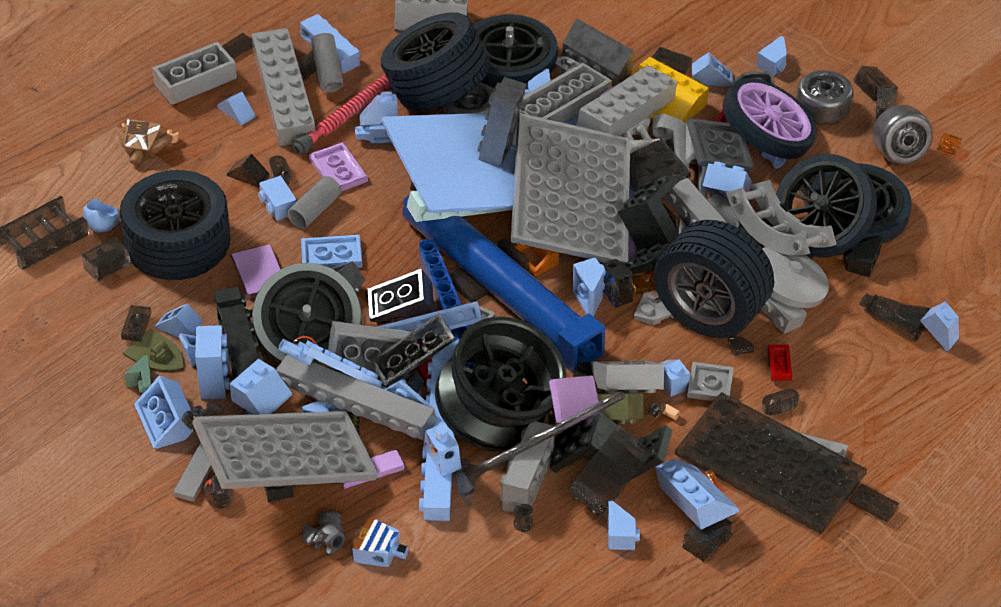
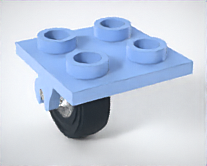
M416 373L407 380L402 378L384 389L433 408L421 397L422 394L419 390L424 384V379Z

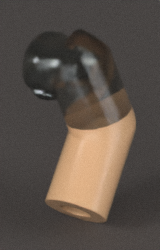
M653 402L648 409V413L654 417H657L659 412L671 419L677 420L680 415V411L664 403Z

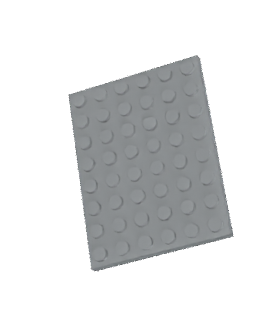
M520 113L517 121L511 242L587 259L596 258L597 261L626 267L625 263L628 262L629 232L618 211L623 207V203L629 199L630 138Z

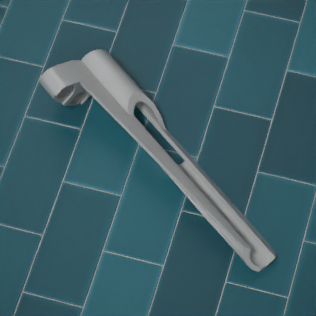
M666 114L655 115L653 117V135L657 139L664 140V148L671 151L675 150L678 180L689 179V163L698 164L687 123ZM699 166V191L706 198V190L703 187L706 167ZM679 216L680 234L688 225Z

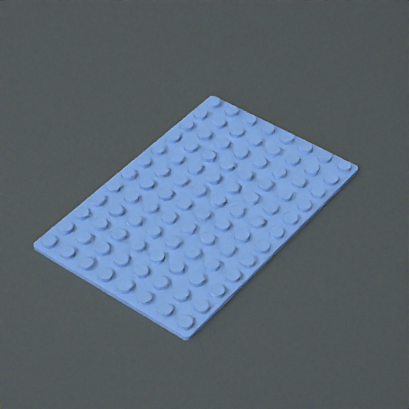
M486 113L388 116L382 118V123L428 212L513 209L516 147L511 146L501 167L478 160L480 152L477 149L480 141H483L484 136H481V132L488 121L485 120ZM578 116L566 122V124L577 126ZM631 172L629 199L633 198V193L641 189Z

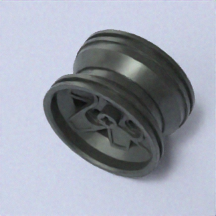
M510 317L482 319L471 325L463 333L455 347L453 357L448 360L439 374L435 386L436 405L446 425L465 442L489 451L514 450L516 444L521 443L523 428H527L529 423L535 421L543 423L546 414L554 408L549 380L566 378V367L555 344L542 331L531 324ZM471 361L475 370L464 366ZM520 406L525 407V408H528V409H531V410H530V411H521V410H520Z

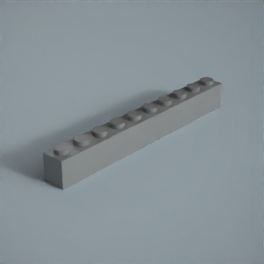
M688 178L679 181L665 196L667 203L673 207L688 226L700 220L726 222ZM772 297L768 299L761 309L783 334L801 327L807 315L803 308L783 304Z

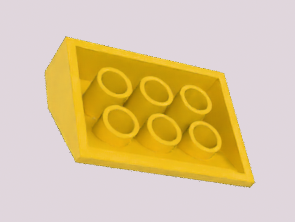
M651 57L642 62L632 74L634 75L644 67L650 66L678 81L674 100L649 116L652 122L655 115L666 114L687 123L689 118L692 119L708 105V87Z

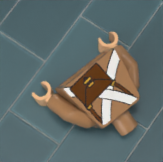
M127 119L126 124L122 123V129L118 133L121 146L125 148L127 154L131 155L130 163L134 165H141L143 157L152 159L167 144L178 142V132L172 134V130H167V134H165L162 124Z

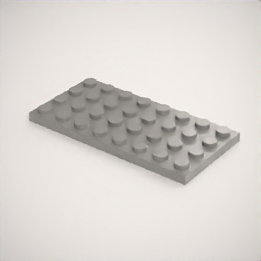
M347 411L195 417L192 422L222 489L374 481L378 477V473Z

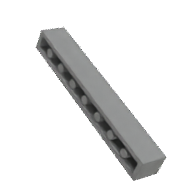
M286 355L276 369L288 388L296 390L302 395L314 397L320 402L332 404L338 409L352 412L356 416L370 419L374 423L388 426L392 430L406 433L412 438L424 440L425 431L433 428L436 423L435 409L314 362L308 365Z

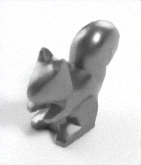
M328 510L319 515L317 519L318 528L304 524V543L308 545L316 543L314 546L316 550L326 545L328 555L335 553L343 547L345 540L343 528L340 525L342 516L334 510Z

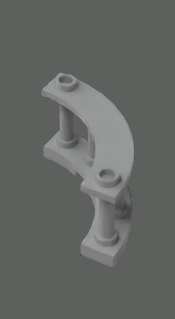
M770 180L752 184V191L745 193L744 188L726 192L729 203L742 226L754 239L769 249L786 255L810 254L809 247L837 245L831 225H805L790 212H786L780 206L781 202ZM756 198L762 211L755 212L748 200ZM767 218L773 227L767 225L762 219Z

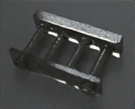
M59 196L0 227V246L8 242L17 251L15 253L18 266L21 270H24L88 236L87 220L81 217L74 221L66 213L64 198ZM59 216L67 225L57 230L49 220ZM42 225L50 234L40 238L32 229ZM25 233L33 243L23 247L15 238Z

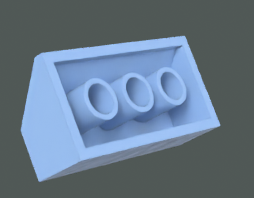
M672 459L655 467L659 487L701 530L739 512V508L696 466Z

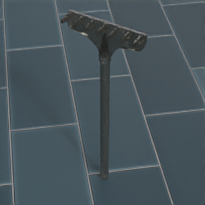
M618 392L494 458L483 461L479 465L470 464L467 458H461V469L455 471L461 497L470 506L469 495L476 491V481L481 475L508 459L623 400L625 394Z

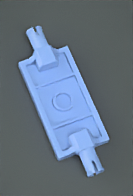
M283 339L279 345V351L308 365L311 364L313 359H316L358 380L381 389H386V387L382 386L383 382L377 379L378 374L364 367L359 370L361 366L345 358L341 361L342 357L328 350H325L323 353V348L310 341H307L306 344L299 342L296 345Z

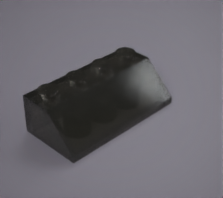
M437 314L370 361L385 387L388 388L456 342L457 338L442 316Z

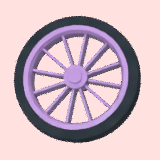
M754 78L738 80L731 86L723 100V112L732 128L749 144L769 155L783 159L802 157L812 147L817 137L816 124L808 110L795 97L772 83Z

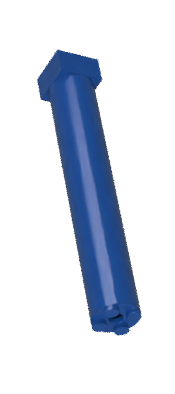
M409 195L403 200V218L427 239L434 240L444 254L521 320L536 327L549 337L558 348L565 367L570 372L575 374L589 365L590 361H595L604 355L606 327L590 313L583 317L577 314L462 216H450L444 219L416 222L407 208Z

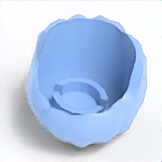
M97 198L89 201L83 208L84 222L92 231L97 233L111 231L120 219V213L117 208L109 204L105 205Z

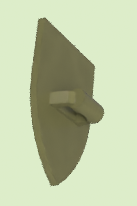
M149 329L123 352L124 356L134 362L148 355L151 370L162 372L183 370V357L179 348L171 340L152 329Z

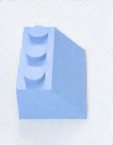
M159 375L134 403L151 444L155 449L186 440L195 430L192 424L194 420L193 413L177 381Z

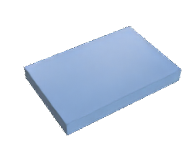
M360 235L301 239L302 263H315L332 269L333 267L353 261L357 268L362 267Z

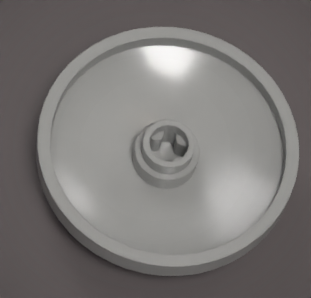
M767 247L763 248L774 272L775 283L773 293L771 294L772 298L796 308H812L823 302L829 291V282L824 271L815 261L807 255H786Z

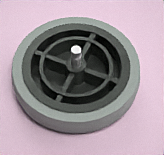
M315 263L294 264L274 273L260 288L252 312V323L258 342L263 350L279 364L287 355L278 350L283 339L298 345L299 342L306 344L311 339L302 338L294 341L296 338L301 336L311 337L319 347L324 349V353L325 350H328L332 321L361 325L360 303L350 283L335 270ZM313 359L312 361L319 365H327L316 359Z

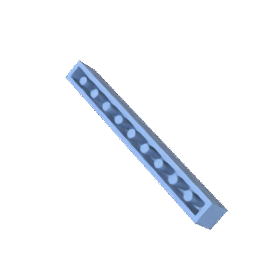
M434 338L433 346H429V359H432V363L428 362V375H431V379H427V391H430V395H426V402L435 409L436 423L433 427L443 423L446 424L436 405L435 386L445 364L453 357V352L459 339ZM423 446V459H426V463H422V476H425V481H421L420 493L424 494V498H420L419 511H423L424 520L450 521L452 473L442 477Z

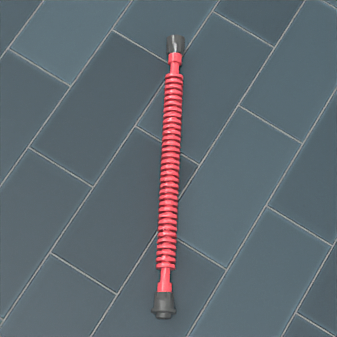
M386 75L381 76L318 123L317 130L311 131L307 135L304 134L300 138H295L292 141L293 151L304 156L315 145L314 143L318 141V137L321 135L326 137L370 104L377 95H381V92H386L392 86Z

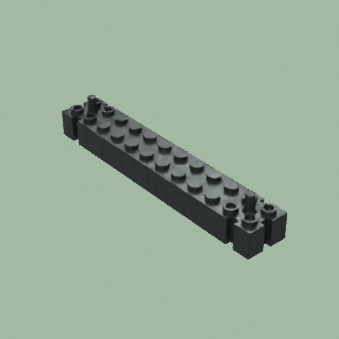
M239 287L214 291L217 320L219 326L222 325V333L227 335V346L225 348H228L229 362L234 379L257 359L263 361L261 352H257L259 350L258 340L252 336L255 335L253 323L248 322L252 318L253 309L244 308L246 306V299L244 294H240ZM242 408L244 415H253L246 409ZM296 485L264 487L267 501L272 502L293 497V488H296Z

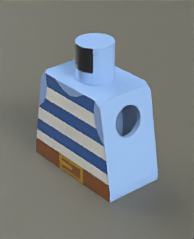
M369 517L353 547V559L356 563L388 567L394 556L406 559L409 546L400 544V532L397 529Z

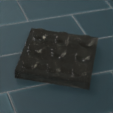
M662 138L630 153L629 188L633 193L642 189L644 183L650 180L655 182L665 175L668 177L676 175L679 181L691 178V171Z

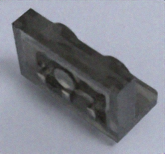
M861 66L854 78V82L873 101H878L882 94H895L898 89L885 74L874 66Z

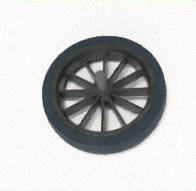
M835 154L816 155L801 161L785 175L776 192L781 202L780 206L786 212H790L792 215L811 212L801 220V223L807 225L815 218L814 226H820L822 219L824 226H829V217H832L843 231L835 236L837 245L809 247L810 254L807 255L815 257L839 255L857 245L871 228L877 209L876 191L867 173L850 159ZM825 172H836L826 193ZM817 174L820 177L821 195H818L808 182V179ZM842 174L851 178L848 183L835 192ZM804 183L813 192L810 196L811 198L796 194ZM856 185L859 196L839 199ZM794 197L814 204L792 209ZM859 202L856 214L837 207ZM836 212L854 218L846 229L834 216Z

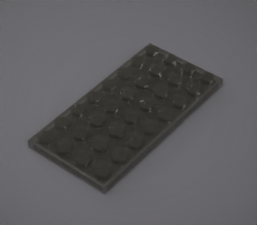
M723 392L717 396L675 449L676 456L821 535L867 474V469Z

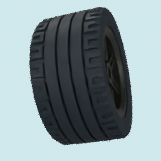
M448 12L428 17L406 28L386 46L380 63L400 103L412 111H426L450 104L473 90L488 73L490 57L469 17L461 13Z

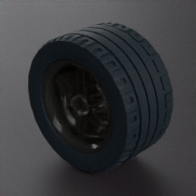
M186 170L158 172L135 183L121 201L119 212L126 255L131 263L143 273L165 280L193 278L214 268L227 254L231 235L226 196L220 186L207 176Z

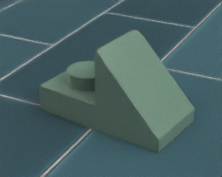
M148 355L143 356L125 373L126 386H139V393H144L151 385Z

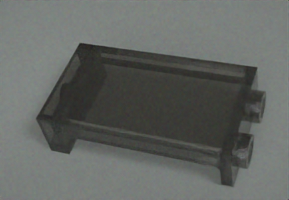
M618 425L568 490L571 492V496L577 501L582 500L586 503L588 509L595 515L600 514L603 516L608 510L609 501H615L651 456L652 451Z

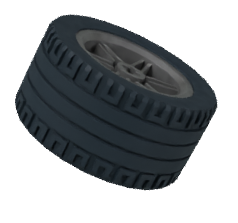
M700 220L687 226L660 256L654 270L655 288L666 309L687 328L712 338H727L742 332L771 297L775 283L770 260L761 246L743 230L719 220Z

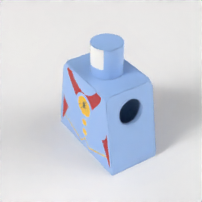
M443 423L426 430L424 448L440 475L443 477L460 470L459 446L447 425Z

